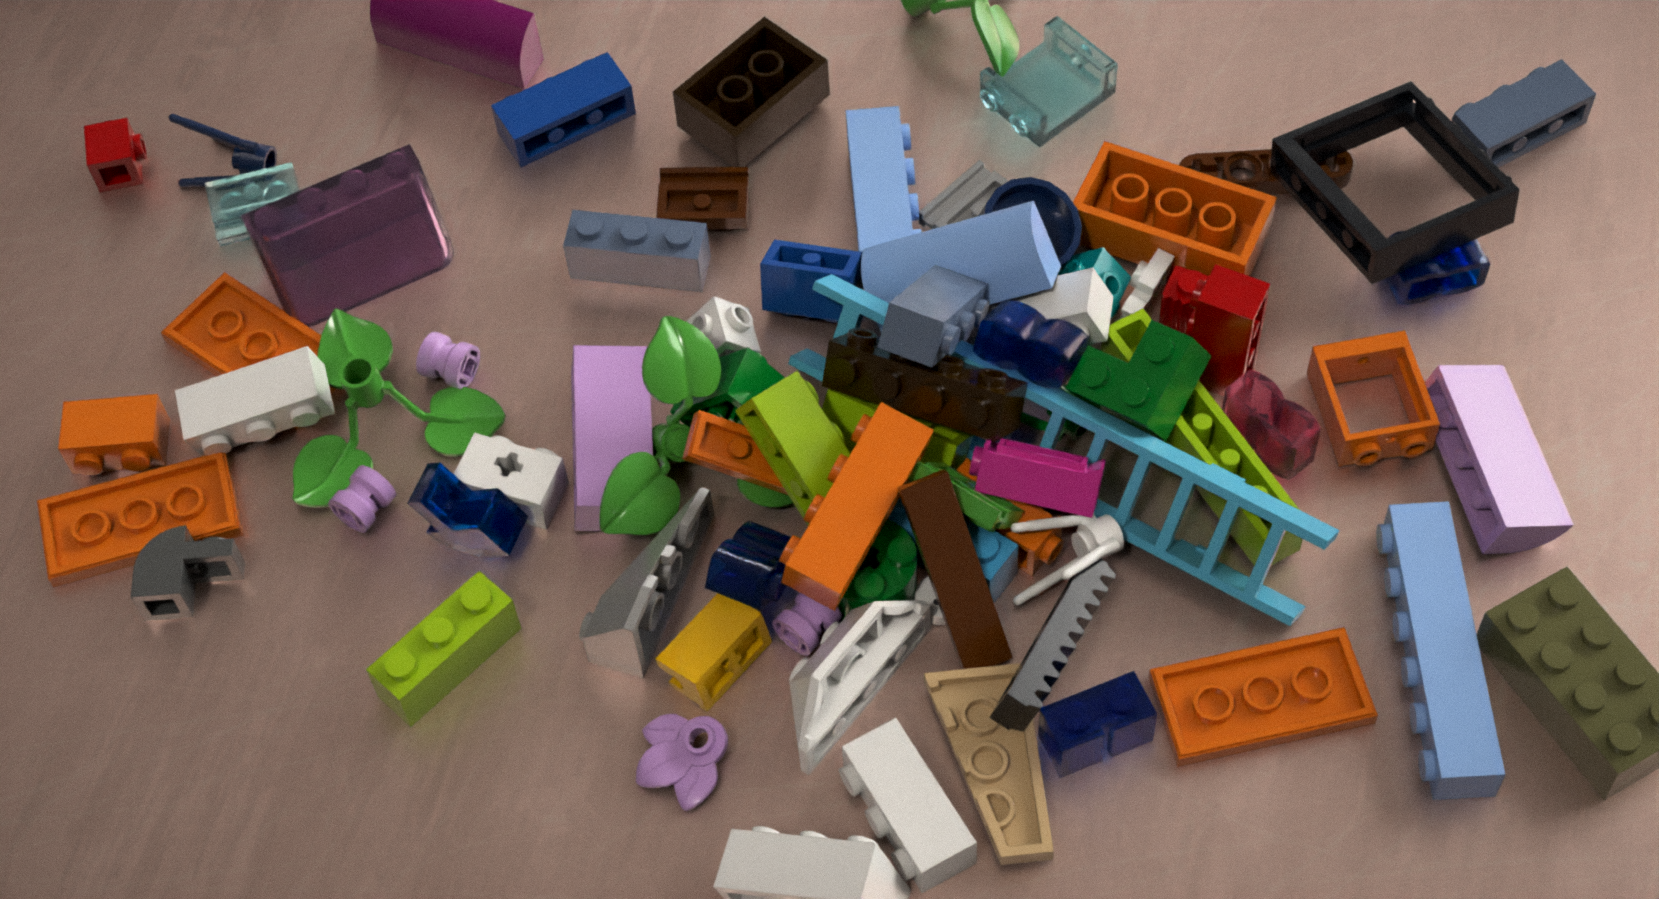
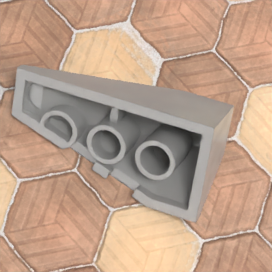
M701 487L604 592L594 613L588 612L581 625L579 637L583 641L588 662L641 678L645 677L714 516L710 489Z

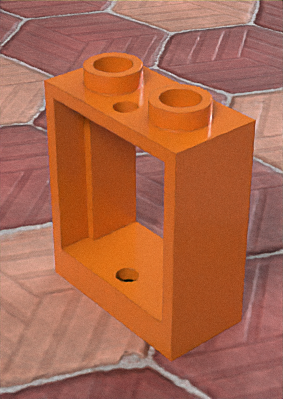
M1405 330L1312 346L1307 376L1339 467L1352 464L1367 466L1380 459L1397 456L1412 458L1433 449L1440 422ZM1392 374L1410 423L1350 434L1334 384Z

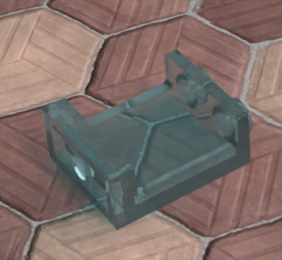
M1056 16L1044 24V42L1013 63L1003 77L990 67H986L980 72V99L990 111L997 112L1011 123L1013 129L1020 136L1029 138L1040 148L1115 93L1118 63Z

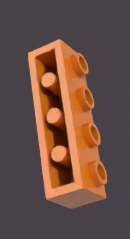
M882 402L872 417L866 414L862 416L851 437V441L857 444L849 457L842 453L839 455L827 478L833 485L825 497L820 494L814 497L803 520L809 523L806 531L801 538L793 534L782 552L779 562L785 564L781 583L833 611L836 610L900 498L897 487L910 481L908 478L916 463L920 462L926 453L934 432L933 429Z

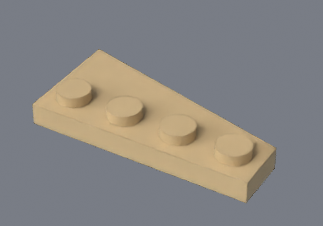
M1021 663L924 673V684L1000 865L1053 860L1054 849L1034 719L1022 732L1014 729L1008 730L989 718Z

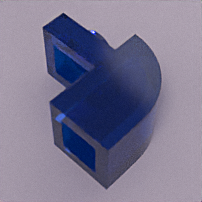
M441 462L427 464L407 502L410 507L430 523L426 533L435 540L452 549L485 558L510 556L528 519V515L500 489L492 488L472 491Z

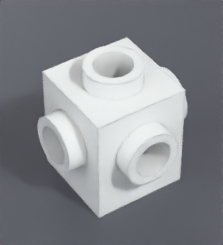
M714 296L686 321L698 328L711 341L719 357L747 347L752 351L761 353L749 308Z

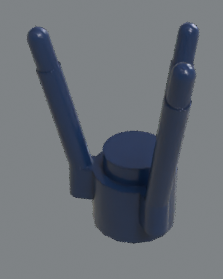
M176 114L169 115L171 122L234 148L232 167L240 172V175L184 178L178 181L180 187L244 185L254 188L258 178L263 180L271 179L277 163V150L274 146L241 139Z

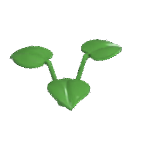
M901 0L905 10L913 17H918L929 10L933 14H937L942 10L971 7L974 24L990 58L997 77L996 79L1003 77L1016 60L1020 48L1018 35L1008 15L999 5L990 7L988 0H957L945 2L946 0Z
M335 308L322 332L317 357L325 364L329 385L335 389H345L349 396L345 401V405L348 409L350 438L348 443H346L340 436L324 435L311 440L301 449L293 468L294 491L292 499L300 506L313 508L329 507V500L338 490H345L349 486V478L359 465L373 469V461L369 454L355 449L359 443L357 409L359 407L371 408L378 405L384 395L391 396L419 420L429 422L425 429L427 443L437 453L450 457L463 456L474 433L492 437L503 425L506 415L493 398L478 390L463 387L462 390L449 387L436 392L430 401L431 413L422 411L397 391L390 381H384L380 374L388 366L393 353V344L388 333L373 322L354 317Z
M672 316L661 318L658 329L644 354L642 378L647 391L658 401L666 404H676L683 400V403L673 415L666 417L667 423H660L652 428L653 455L641 451L629 454L619 461L612 470L604 488L600 504L599 523L600 530L603 533L654 534L661 531L678 513L680 505L679 487L673 479L665 475L670 471L668 461H686L682 457L690 427L680 424V419L692 408L693 397H707L715 392L721 376L720 359L714 345L698 328L679 318ZM739 478L737 479L739 491L754 504L765 507H781L793 503L789 495Z

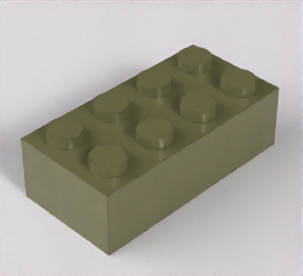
M1567 566L1485 612L1476 634L1479 648L1604 801L1659 769V673Z

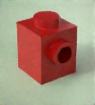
M128 118L85 125L86 163L99 193L143 185L141 160L147 159V149L142 134H134Z

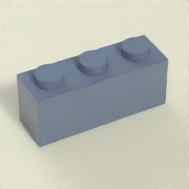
M1561 59L1545 68L1538 67L1534 69L1527 77L1511 85L1500 86L1491 95L1475 103L1464 104L1454 113L1452 121L1456 122L1462 132L1478 148L1483 149L1489 159L1499 168L1587 123L1596 93Z
M572 210L563 244L571 279L703 292L711 258L706 223Z
M937 265L933 266L889 302L877 348L932 368L946 354L951 356L960 341L966 342L971 331L975 327L980 328L984 323L989 309V301L984 300L988 283Z

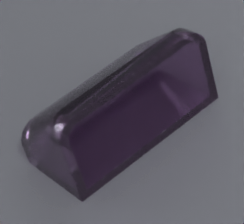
M410 144L241 215L261 269L281 309L308 327L328 320L335 308L347 312L447 267L454 256L449 233L419 159Z

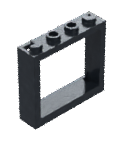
M1412 81L1272 139L1271 174L1371 284L1514 223L1520 189L1512 182V178L1506 176L1489 159L1487 153L1483 149L1478 148L1462 132L1459 125L1451 121L1435 105L1432 98H1428ZM1404 127L1475 201L1386 238L1317 163Z

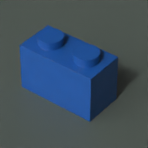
M774 239L760 263L762 310L778 312L785 316L798 315L838 323L844 305L812 290L814 282L833 274L863 290L861 277V257L863 252Z

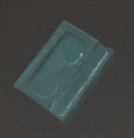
M292 162L205 183L212 221L216 231L215 235L220 247L308 226Z

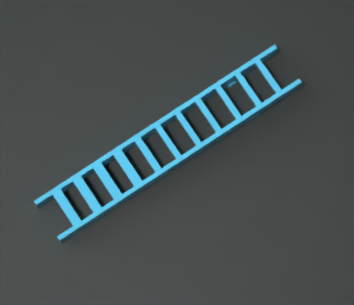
M833 274L814 282L812 290L844 305L833 339L848 333L850 329L860 328L863 316L881 325L884 324L889 305L888 302ZM960 341L951 356L962 359L964 363L983 369L1000 370L1009 377L1028 382L1025 398L1052 411L1040 447L1054 450L1065 420L1068 419L1095 433L1086 456L1089 457L1088 463L1091 464L1102 459L1109 441L1139 455L1118 509L1099 499L1094 509L1096 518L1108 514L1116 520L1125 541L1288 626H1291L1303 614L1306 606L1263 585L1285 532L1288 531L1325 550L1336 539L1340 530L1245 483L1246 479L1214 463L1209 465L967 342ZM808 348L790 356L789 365L821 382L823 381L826 357ZM1012 433L1006 435L1003 438L1009 440ZM974 435L967 458L972 460L975 446L984 447L986 440ZM1152 463L1182 477L1161 531L1131 516ZM1196 485L1227 500L1208 548L1200 544L1195 546L1183 539H1175ZM1240 508L1272 523L1250 577L1218 561Z

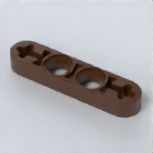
M1272 149L1196 153L1186 156L1179 163L1180 166L1217 178L1218 172L1216 171H1222L1221 179L1269 195L1290 194L1270 172ZM1345 151L1317 163L1340 189L1347 186L1353 168V159L1349 152ZM1326 165H1333V169L1337 172H1331L1329 166ZM1239 167L1246 168L1254 176L1247 180H1239L1232 176L1230 171Z

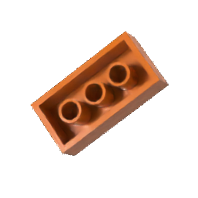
M1104 141L1073 203L1078 209L1082 224L1080 245L1091 249L1104 247L1110 255L1139 264L1142 260L1149 263L1157 249L1160 248L1175 256L1169 275L1172 274L1175 265L1210 275L1214 265L1217 264L1251 276L1271 232L1277 197Z

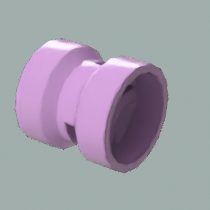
M431 332L423 340L419 348L416 369L419 375L430 379L441 377L447 385L462 390L463 387L470 385L477 373L480 362V350L477 346L467 342L452 343L449 336L439 332Z
M359 465L349 478V486L345 490H338L329 500L328 505L343 523L358 532L365 533L375 522V513L379 508H387L397 494L393 486L381 474L370 467Z
M799 593L795 597V606L791 610L784 609L772 621V625L777 635L787 646L801 655L808 656L820 644L819 636L822 634V631L826 632L832 623L840 622L842 614L838 607L833 611Z

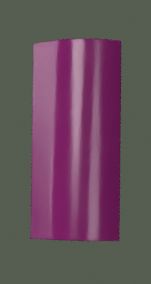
M494 0L370 1V22L377 43L524 90L544 61L536 18L532 12Z

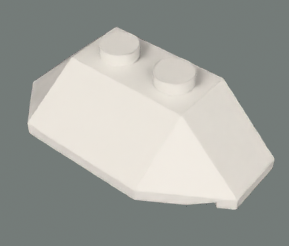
M923 600L874 601L852 609L841 623L836 621L828 627L821 639L819 649L810 659L805 657L798 662L790 675L789 683L800 767L807 775L811 774L931 630V605Z

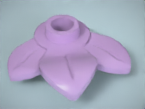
M666 714L653 719L642 729L644 737L652 747L639 760L636 770V783L645 788H663L674 785L676 796L684 811L692 810L712 793L717 784L718 772L716 763L722 759L728 747L726 729L719 721L709 716H698L687 720L677 714ZM701 733H707V743L701 748H695L694 741L696 737Z

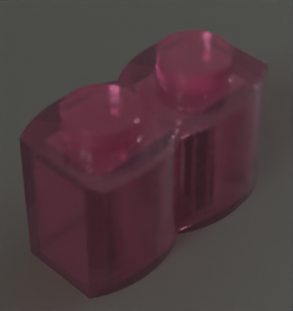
M1248 370L1225 389L1222 406L1223 412L1251 448L1255 450L1270 472L1281 478L1291 480L1314 461L1321 431L1317 420L1301 405L1286 400L1279 387L1271 379L1259 372Z

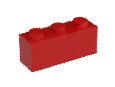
M1217 264L1214 265L1207 281L1199 280L1193 290L1189 307L1194 308L1188 321L1185 334L1193 337L1212 355L1199 379L1202 385L1209 392L1238 402L1256 365L1270 283Z

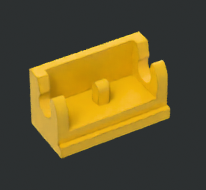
M721 589L655 660L662 670L673 676L668 681L673 688L708 712L772 643V639L761 612Z

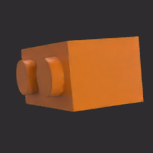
M158 394L63 402L58 450L72 474L97 475L106 471H144L148 468L163 467L167 463L170 418Z

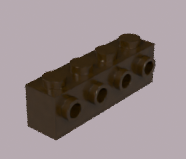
M850 329L848 333L829 340L822 387L878 405L882 402L897 411L994 442L1020 427L1028 382L1009 377L1000 370L983 369L964 363L962 359L945 355L931 368L877 348L880 337L875 332L866 329Z

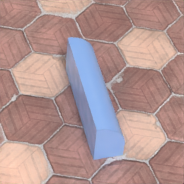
M1034 201L864 248L861 257V277L864 291L888 303L935 265L988 283L984 300L989 301V305L1051 289L1061 268ZM877 323L880 331L882 332L883 325Z

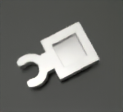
M1158 248L1149 263L1142 260L1138 264L1129 283L1135 289L1122 306L1120 311L1122 315L1119 320L1141 309L1148 312L1167 281L1174 255Z

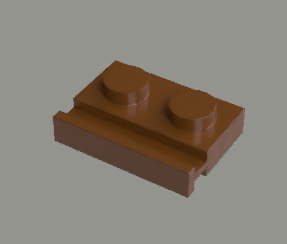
M660 168L656 218L706 223L707 229H747L749 168Z

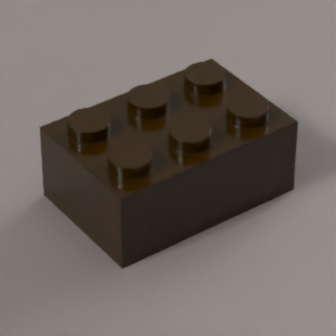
M763 17L673 91L677 126L733 167H745L830 95L828 60L766 17Z

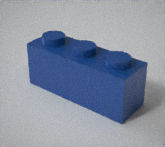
M608 52L586 60L569 70L549 77L532 87L507 96L503 100L491 105L497 132L520 167L526 166L636 114L632 86Z

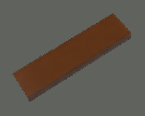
M943 469L897 487L961 669L994 666L1012 659L1011 650L948 472Z

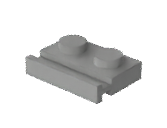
M979 160L919 211V224L923 227L927 225L931 229L977 217L994 191L1009 180L996 171L991 173L984 168V163Z

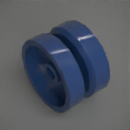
M1033 177L1011 179L998 187L978 216L1034 201L1060 262L1061 270L1080 245L1082 231L1078 209L1066 192L1049 181Z

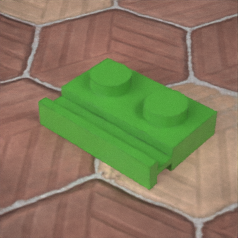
M917 462L908 478L910 481H915L940 470H946L951 479L962 513L969 516L968 519L990 532H995L996 528H1011L1013 523H1018L1024 510L1002 497L976 491V481L944 462H925L924 464Z

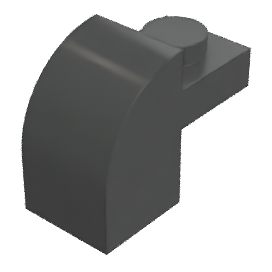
M186 525L174 527L155 536L139 553L134 564L130 598L144 621L193 617L196 583L242 580L245 573V561L233 538L208 537L202 541H194Z

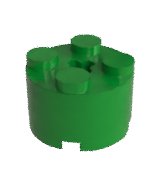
M887 519L840 601L838 608L842 614V620L839 623L843 621L852 609L874 601L915 600V590L918 585L917 548L905 529L894 521Z

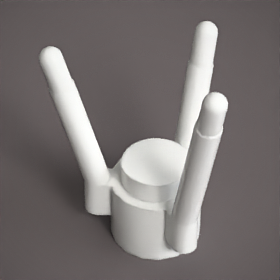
M1093 513L1092 518L1076 514L1013 523L1011 530L1015 533L1078 526L1077 532L1073 533L1071 537L1073 549L1078 557L1015 596L1013 599L1014 604L1021 605L1062 579L1068 580L1075 574L1080 573L1099 559L1121 551L1124 547V538L1116 520L1108 514L1096 518Z

